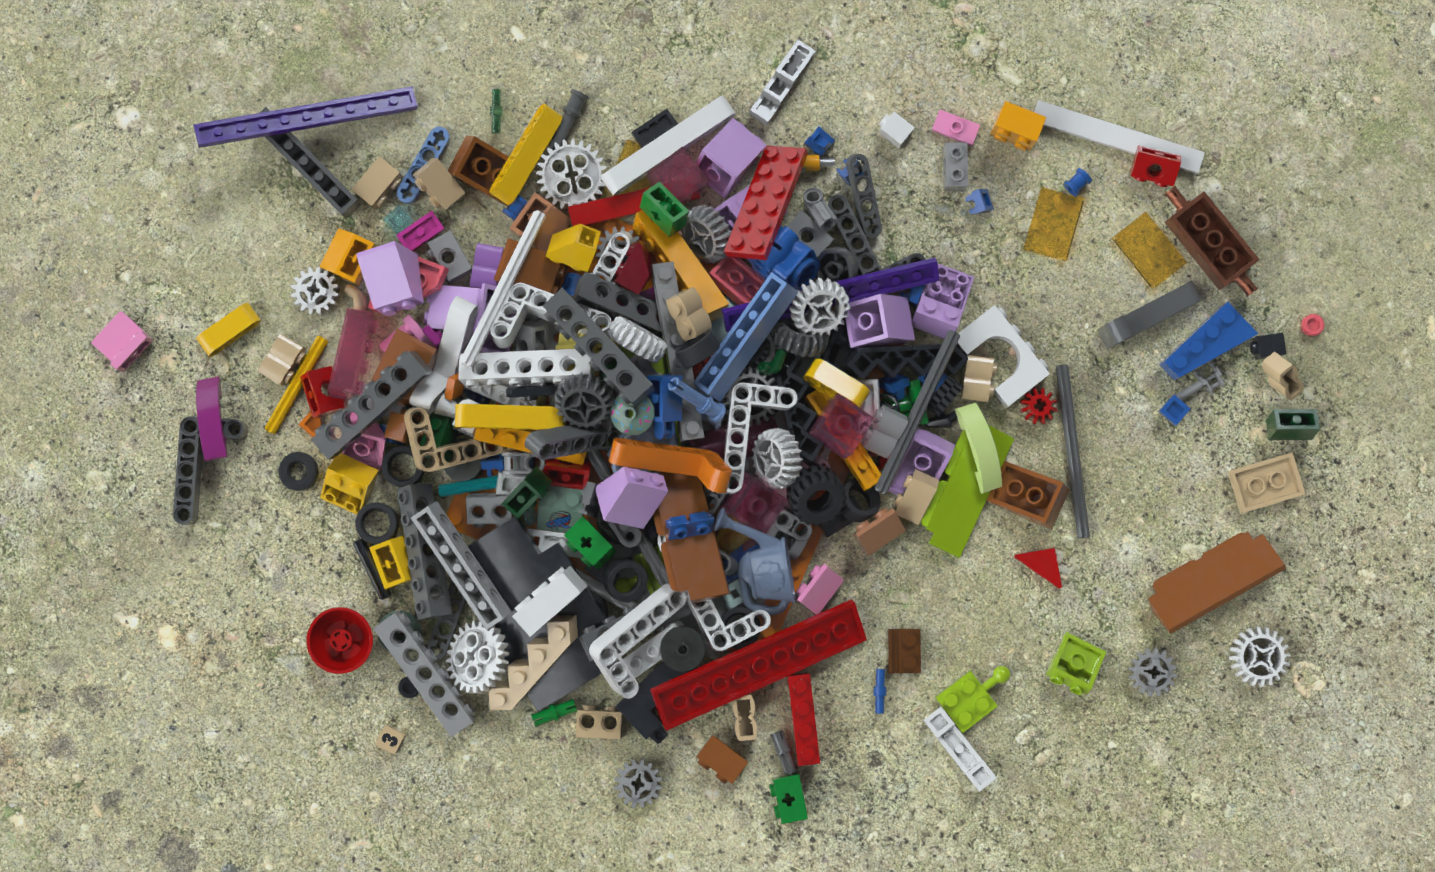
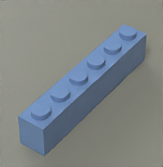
M771 272L724 338L720 348L712 355L693 384L721 402L799 291Z

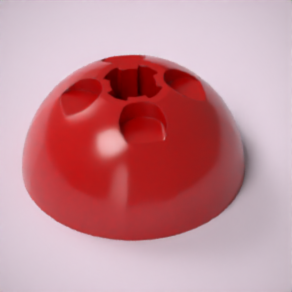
M345 607L331 608L320 613L312 621L306 637L307 650L313 662L321 669L334 674L349 673L362 666L370 656L373 647L372 629L368 621L357 611Z

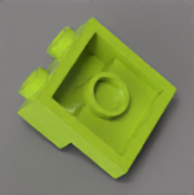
M1066 632L1045 675L1049 676L1050 681L1054 684L1062 685L1063 683L1069 686L1070 691L1076 695H1086L1092 689L1106 651Z

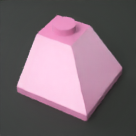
M354 412L350 416L353 424H356L358 421V416ZM375 422L348 446L342 454L381 471L386 444L383 431Z

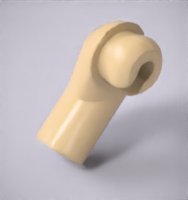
M349 283L344 292L353 298V312L356 315H362L368 306L367 296Z

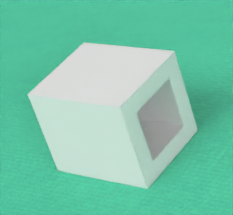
M893 112L891 116L886 115L879 124L881 126L879 133L900 149L913 133L915 127L896 112Z

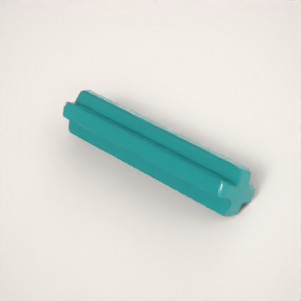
M498 476L439 485V495L444 497L494 489L497 487Z

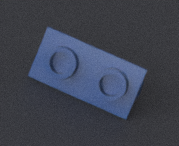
M706 511L689 514L690 521H687L685 515L670 517L669 520H666V527L669 529L668 539H683L685 537L712 533L714 517H711L710 512L706 513Z

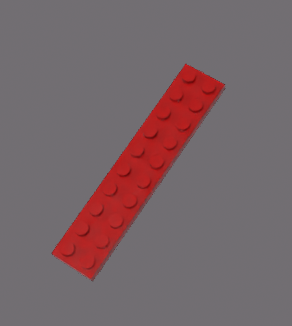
M852 599L651 688L650 691L664 729L666 731L867 641L856 604Z

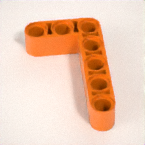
M625 438L613 439L609 462L618 466L697 476L707 489L717 493L727 492L732 469L717 453L710 450Z

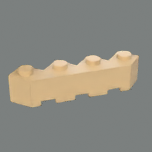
M555 615L547 622L548 637L534 638L527 644L528 659H516L508 666L509 681H496V687H489L490 710H512L578 638L576 615Z

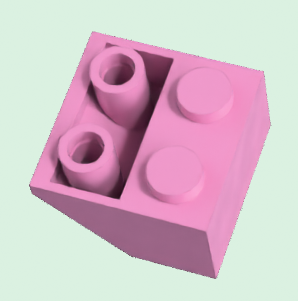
M825 564L821 566L816 565L808 575L811 579L807 585L802 583L795 592L798 595L796 600L816 615L821 612L844 581Z

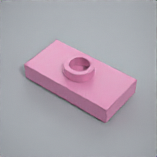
M939 110L931 131L958 142L967 143V145L972 147L980 125Z

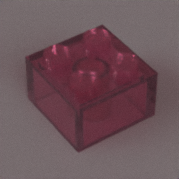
M683 146L651 169L646 177L652 186L661 182L683 205L704 190L709 184L708 178Z
M836 393L825 405L809 434L824 442L825 447L846 459L853 454L874 417L839 393Z
M745 472L742 488L737 493L730 494L722 508H725L727 514L745 526L766 534L788 499Z

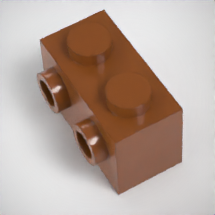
M400 409V413L391 411L384 437L410 445L404 421L406 410ZM413 413L412 421L417 424L421 420V415ZM423 433L420 434L417 438V442L419 445L421 443Z
M714 734L711 735L696 756L699 759L698 764L706 770L712 768L717 772L715 776L725 784L728 781L733 784L748 764L747 759Z

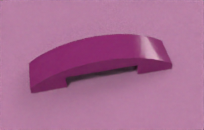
M219 376L197 380L196 386L197 419L205 461L228 457L226 437L223 434L220 404L222 393Z

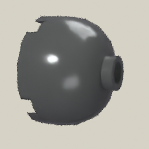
M838 246L823 250L818 256L820 269L815 277L816 280L819 277L823 282L827 278L831 282H836L858 276L859 265L857 259L846 248Z

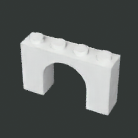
M994 305L959 333L960 338L956 347L965 355H968L980 344L990 339L1003 340L1013 347L1017 356L1016 369L1007 380L994 389L995 396L1007 408L1050 373L1047 371L1049 367L1045 361L1038 359L1034 355L1035 349L1028 341L1024 342L1022 340L1020 330L1014 324L1010 325L1006 320L1008 316L1001 307L997 308Z

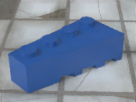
M1226 302L1177 346L1159 365L1175 380L1254 337L1258 333L1229 302Z

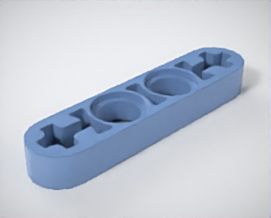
M435 127L431 130L399 185L397 196L402 203H414L421 193L419 188L416 189L413 186L410 191L413 194L412 197L404 199L402 192L409 190L411 186L407 183L409 180L416 185L414 182L416 180L412 178V174L427 163L423 159L424 153L431 150L435 153V158L439 160L450 142V135L445 128ZM442 132L445 140H439L436 146L440 149L439 151H437L433 146H430L429 144L432 143L433 145H435L437 141L435 135H440Z

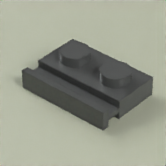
M587 481V485L582 490L581 503L584 504L583 510L579 509L578 513L597 518L600 505L595 488L598 484Z

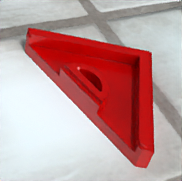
M1055 548L1014 555L1015 559L1058 589L1062 588Z

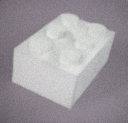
M571 566L567 569L561 567L548 578L551 583L548 584L545 581L531 593L534 596L532 599L528 596L515 607L517 612L512 617L530 637L588 586Z

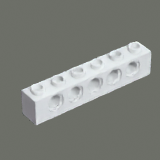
M576 349L479 353L472 367H466L460 363L463 354H460L459 381L470 389L479 388L480 385H487L491 388H498L505 384H509L512 387H521L523 384L529 383L534 386H543L545 383L560 385L565 377L570 379L572 374L579 377L581 372L584 376H588L591 373L592 378L596 377V371L588 363L591 359L586 354L582 357ZM576 364L572 371H567L569 365ZM554 365L550 372H545L547 366ZM527 366H532L528 373H523ZM505 367H510L506 374H501ZM483 368H488L484 375H480Z

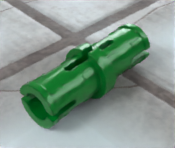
M572 698L556 706L554 704L549 705L550 708L533 713L531 716L535 727H538L553 720L557 722L561 717L576 713L577 707Z

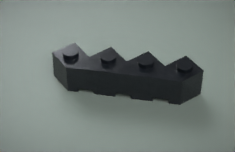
M942 343L854 348L841 365L856 379L862 380L874 367L886 377L894 378L905 365L916 376H925L931 369ZM955 347L944 372L949 375H955L969 358Z
M790 352L786 356L782 370L774 374L778 387L793 389L797 394L796 404L789 410H783L787 431L791 435H795V441L799 442L798 449L802 450L800 452V458L803 459L802 462L808 466L815 465L824 451L825 443L809 434L817 421V413L802 404L805 400L804 397L810 391V383L795 375L803 363V357ZM789 394L781 395L780 399L783 404L789 405L792 403V398Z

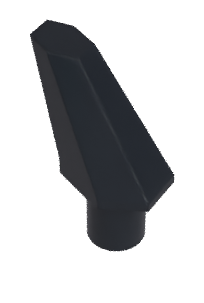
M954 410L947 416L943 413L938 417L935 416L928 419V423L925 425L928 428L953 427L952 422L958 418Z

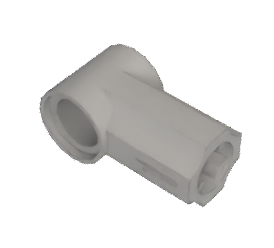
M813 187L805 190L803 193L805 213L812 217L821 231L827 232L833 229L837 224V218L823 199L822 191Z

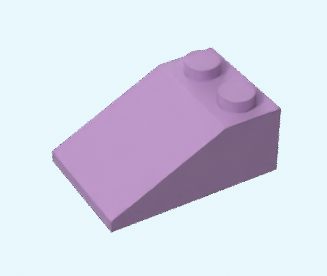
M918 427L888 491L896 495L898 493L903 494L905 487H903L904 481L908 474L912 476L915 469L939 480L953 454L955 444Z

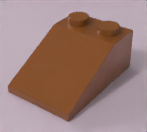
M466 135L448 172L454 179L507 207L509 206L489 193L492 184L509 156L475 136Z
M1004 461L1001 467L1002 487L991 490L987 501L1052 530L1070 491L1063 482Z

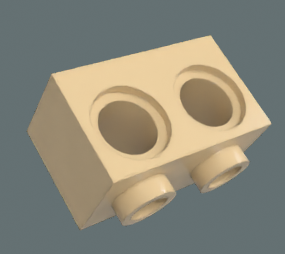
M582 705V709L577 710L576 737L621 739L623 714L615 706H605V710H596L594 705ZM585 715H590L594 718V725L592 727L583 725L582 719ZM608 716L614 717L617 721L616 727H606L604 723L605 718Z

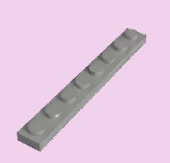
M674 262L652 264L650 270L662 338L667 345L665 355L668 372L670 375H682V382L696 390L695 384H693L694 375L692 367L683 368L675 355L676 350L688 341H684L678 333L676 320L669 313L666 304L667 299L679 293ZM682 398V421H677L680 441L704 438L700 413L696 411L694 405Z

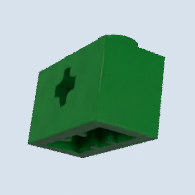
M661 182L643 192L640 209L668 237L685 227L689 210Z
M583 516L564 534L569 540L566 543L567 546L575 553L579 551L583 555L581 560L589 568L594 566L599 570L617 552ZM588 541L592 545L590 548H588V546L586 545Z
M799 773L772 778L773 783L769 784L771 796L777 799L778 805L774 806L776 819H781L782 824L808 819ZM786 793H789L790 797L794 796V799H791V804L782 801Z

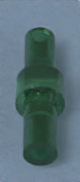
M492 89V106H490L492 133L495 134L501 133V116H503L500 89Z

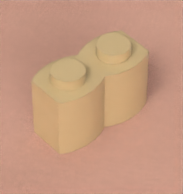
M694 287L683 290L666 300L668 311L676 320L678 333L684 341L696 338L712 328L710 317L702 307L701 297Z
M280 334L261 363L258 372L279 385L289 384L295 375L293 372L297 364L300 365L306 356L304 353L306 348Z
M1276 352L1265 358L1262 368L1268 375V382L1271 387L1290 401L1303 392L1304 385L1302 380L1298 378L1296 366Z
M967 355L969 359L964 364L963 389L961 390L960 400L987 403L989 399L993 398L994 386L991 385V377L996 376L997 364H993L994 358Z
M749 693L733 701V711L736 716L735 733L739 741L755 740L757 736V724L753 717L755 703L752 695Z

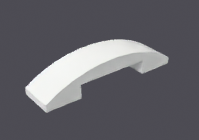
M942 707L923 720L979 792L997 778Z

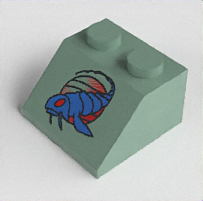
M548 486L547 489L550 492L541 501L539 500L537 530L566 533L582 516L584 517V514L578 513L579 509L583 510L584 506L581 503L582 490Z

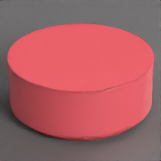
M1310 314L1302 319L1300 327L1305 335L1313 337L1323 331L1324 321L1319 315Z

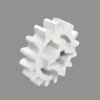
M309 267L307 274L300 271L302 277L294 278L297 285H291V288L296 290L295 293L291 294V297L297 298L294 304L296 306L302 305L300 310L303 312L309 309L310 315H313L315 310L319 315H322V309H326L329 312V305L337 304L333 300L334 297L340 296L335 292V290L340 288L339 285L333 284L336 278L334 276L329 277L330 272L327 270L322 274L320 267H317L316 272ZM311 278V281H310V282H308L307 284H304L308 279ZM323 279L328 283L329 289L323 286ZM317 287L320 290L319 293L312 294L311 290H315ZM302 293L307 295L308 304L304 301ZM327 298L323 303L319 304L321 300Z

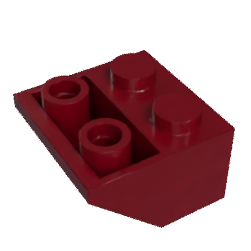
M642 239L637 243L634 241L626 252V255L629 256L627 261L620 263L615 272V275L618 276L615 281L638 295L643 291L651 277L650 266L652 265L646 242Z

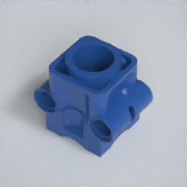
M781 225L768 259H748L753 266L752 269L764 280L772 272L796 290H803L802 284L810 285L809 280H814L820 269V263L815 251L801 242L794 231Z

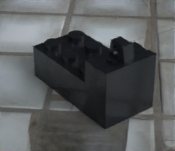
M684 645L678 649L680 653H684L687 650ZM663 661L638 684L639 690L634 697L629 699L623 698L615 707L645 739L650 737L659 744L668 736V733L663 728L659 715L653 710V708L656 710L657 708L650 689L689 671H675Z

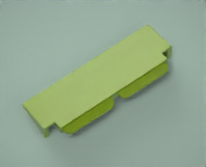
M988 425L1001 468L1014 438ZM965 430L961 432L953 454L945 467V473L949 475L947 482H939L937 490L921 519L922 525L926 527L925 530L933 533L927 544L957 558L961 557L990 491L980 492L975 472L978 469Z

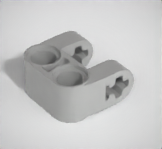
M781 505L775 506L770 510L758 531L775 537L778 530L790 535L787 541L789 557L792 560H796L811 536L812 527L811 525H806L804 521L801 522L790 509ZM785 514V518L781 522H777L778 517ZM804 524L800 531H796L798 525Z

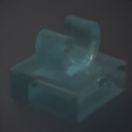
M400 205L383 218L396 235L414 223Z

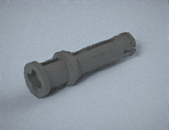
M575 89L570 91L571 97L567 105L563 107L562 121L549 144V148L553 151L555 150V142L560 147L563 146V140L565 139L566 141L575 119L581 116L580 111L584 102L589 99L587 95Z

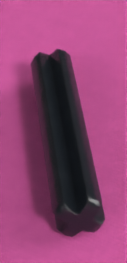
M362 538L353 542V546L379 599H387L391 596V592L383 586L366 541Z

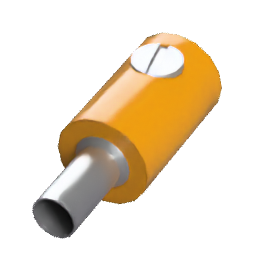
M807 155L801 173L820 171V167L835 166L834 158L820 159L819 155Z

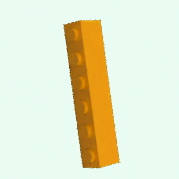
M643 211L636 213L633 223L635 233L640 235L646 242L647 249L655 256L657 264L674 262L679 292L694 287L701 297L702 307L708 313L711 322L723 317L721 309L728 308L729 302L679 232L668 237Z

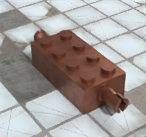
M1176 185L1164 195L1167 196L1177 209V213L1164 223L1218 290L1223 289L1231 282H1236L1246 294V297L1256 291L1258 287L1247 276L1246 270L1260 259L1206 192L1203 191L1192 201H1187Z

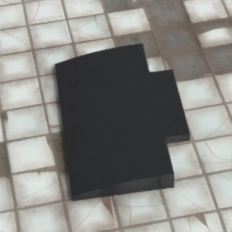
M513 517L468 546L512 611L511 614L495 624V628L501 630L500 635H505L502 643H508V646L504 649L505 652H509V655L504 657L509 662L508 666L516 659H528L527 644L534 638L548 637L547 623L530 637L512 617L517 612L515 607L528 596L532 599L534 596L531 593L545 581L548 584L551 583L548 578L561 567L567 569L571 566L579 575L559 542L541 552L520 517L518 519ZM588 587L556 614L576 615L578 637L584 635L582 630L606 619L605 614ZM577 638L527 693V696L538 712L599 676L602 672L594 660L589 661L579 638Z

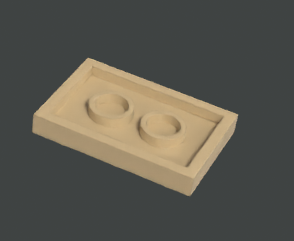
M1293 452L1227 471L1240 513L1306 495Z

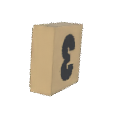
M386 724L375 745L395 755L406 734Z

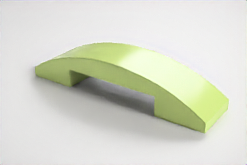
M975 402L955 409L960 428L966 431L978 469L975 472L980 492L985 493L1002 487V475L997 450L980 408Z

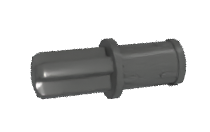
M781 730L770 734L777 752L775 755L779 756L784 773L786 775L795 773L797 768L790 752L792 748H789L784 731Z

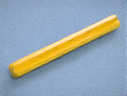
M317 336L265 426V430L269 433H277L303 387L300 376L307 371L313 370L328 344L327 339Z

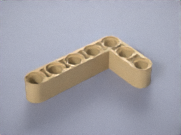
M410 408L404 415L416 467L422 471L432 472L501 454L502 452L516 450L495 445L494 449L489 451L486 442L474 440V438L436 448L428 413L422 408ZM416 411L421 415V420L417 424L412 421V415ZM423 433L426 437V442L420 446L417 438ZM469 444L474 448L471 456H467L465 453V449ZM447 450H450L453 454L449 462L444 459V453ZM429 455L431 465L425 468L422 460L425 456Z

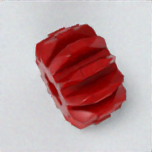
M1032 388V395L1026 392L1024 396L1027 400H1020V404L1026 406L1020 409V412L1024 413L1027 411L1028 414L1024 419L1028 420L1033 417L1032 424H1037L1039 418L1040 423L1043 425L1046 423L1045 417L1048 420L1053 419L1050 412H1057V408L1051 407V405L1057 403V400L1050 401L1049 398L1053 393L1049 392L1045 396V388H1041L1039 394L1036 388ZM1037 401H1039V404H1043V408L1040 409V412L1038 411L1039 409L1035 410L1034 405L1037 404Z

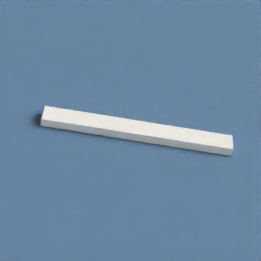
M1038 100L1034 112L1046 117L1044 127L1135 155L1138 145L1181 155L1179 169L1194 174L1199 173L1205 152Z

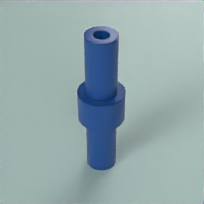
M876 669V686L873 687V696H876V714H884V696H887L885 669Z

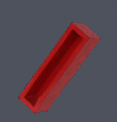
M810 673L787 676L797 764L798 766L820 764Z

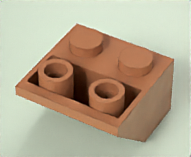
M534 193L510 226V230L521 238L533 212L541 211L546 215V218L532 247L547 252L552 234L568 229L571 225V220L553 204L537 193Z
M883 508L873 515L875 520L870 523L866 520L855 527L857 532L853 535L867 556H870L906 532L893 508L890 510Z

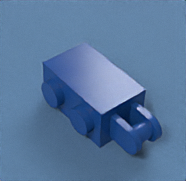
M647 375V379L655 387V390L648 397L654 406V435L657 439L673 438L675 435V421H682V397L668 389V383L676 386L670 380L677 377L682 381V375Z

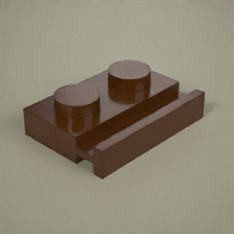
M888 629L889 674L921 673L920 629Z

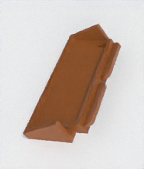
M659 471L660 475L664 476L668 493L654 512L653 518L657 533L666 538V542L661 545V551L670 588L680 593L689 592L690 600L694 603L730 594L714 530L712 533L690 536L683 539H668L669 529L666 527V520H669L670 517L685 515L687 521H690L689 514L702 511L710 512L703 483L697 476Z
M1249 532L1239 533L1206 551L1200 559L1196 561L1191 560L1155 580L1152 585L1155 595L1149 597L1148 601L1153 614L1167 631L1172 634L1286 569V566L1263 534L1253 539Z

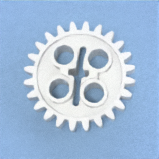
M564 139L563 146L561 147L555 142L554 151L548 147L549 156L542 154L541 156L545 162L537 164L543 169L536 172V174L542 175V179H539L537 183H544L540 191L547 190L546 199L552 196L554 198L552 204L554 205L559 201L561 202L560 208L562 209L565 204H568L569 207L573 206V204L586 203L589 198L594 201L596 200L595 193L602 194L598 187L606 185L601 181V176L603 175L601 170L607 167L604 165L600 166L599 164L603 157H595L598 150L590 152L591 144L584 148L583 140L578 145H575L574 139L571 140L570 145H567ZM566 155L570 156L573 171L578 172V175L575 176L577 194L573 192L570 177L566 178L565 176L569 172ZM577 155H583L586 158V165L582 168L574 165V158ZM555 160H562L564 162L565 169L562 172H555L553 170L552 164ZM586 176L590 178L591 186L587 189H582L578 182L581 177ZM561 181H565L570 185V190L565 194L557 190V185Z
M473 621L472 624L466 623L465 628H459L460 635H453L456 641L450 642L453 648L447 651L451 655V658L446 660V662L451 663L447 671L453 672L450 679L456 680L454 685L460 686L461 691L473 694H482L483 691L489 692V687H496L495 680H502L499 675L500 672L506 673L503 665L509 662L504 660V657L509 655V652H505L504 649L508 646V643H502L505 635H500L501 630L495 628V625L486 630L481 622Z

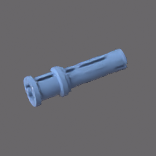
M677 377L670 380L676 386L668 383L670 391L694 405L698 413L708 415L712 422H718L724 417L726 412L725 406L722 403L714 402L711 396L700 394Z

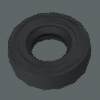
M292 452L285 456L280 462L278 469L282 484L294 491H303L312 487L317 481L319 474L318 464L315 459L303 452ZM296 463L304 464L307 469L306 476L301 480H295L290 473L291 467Z

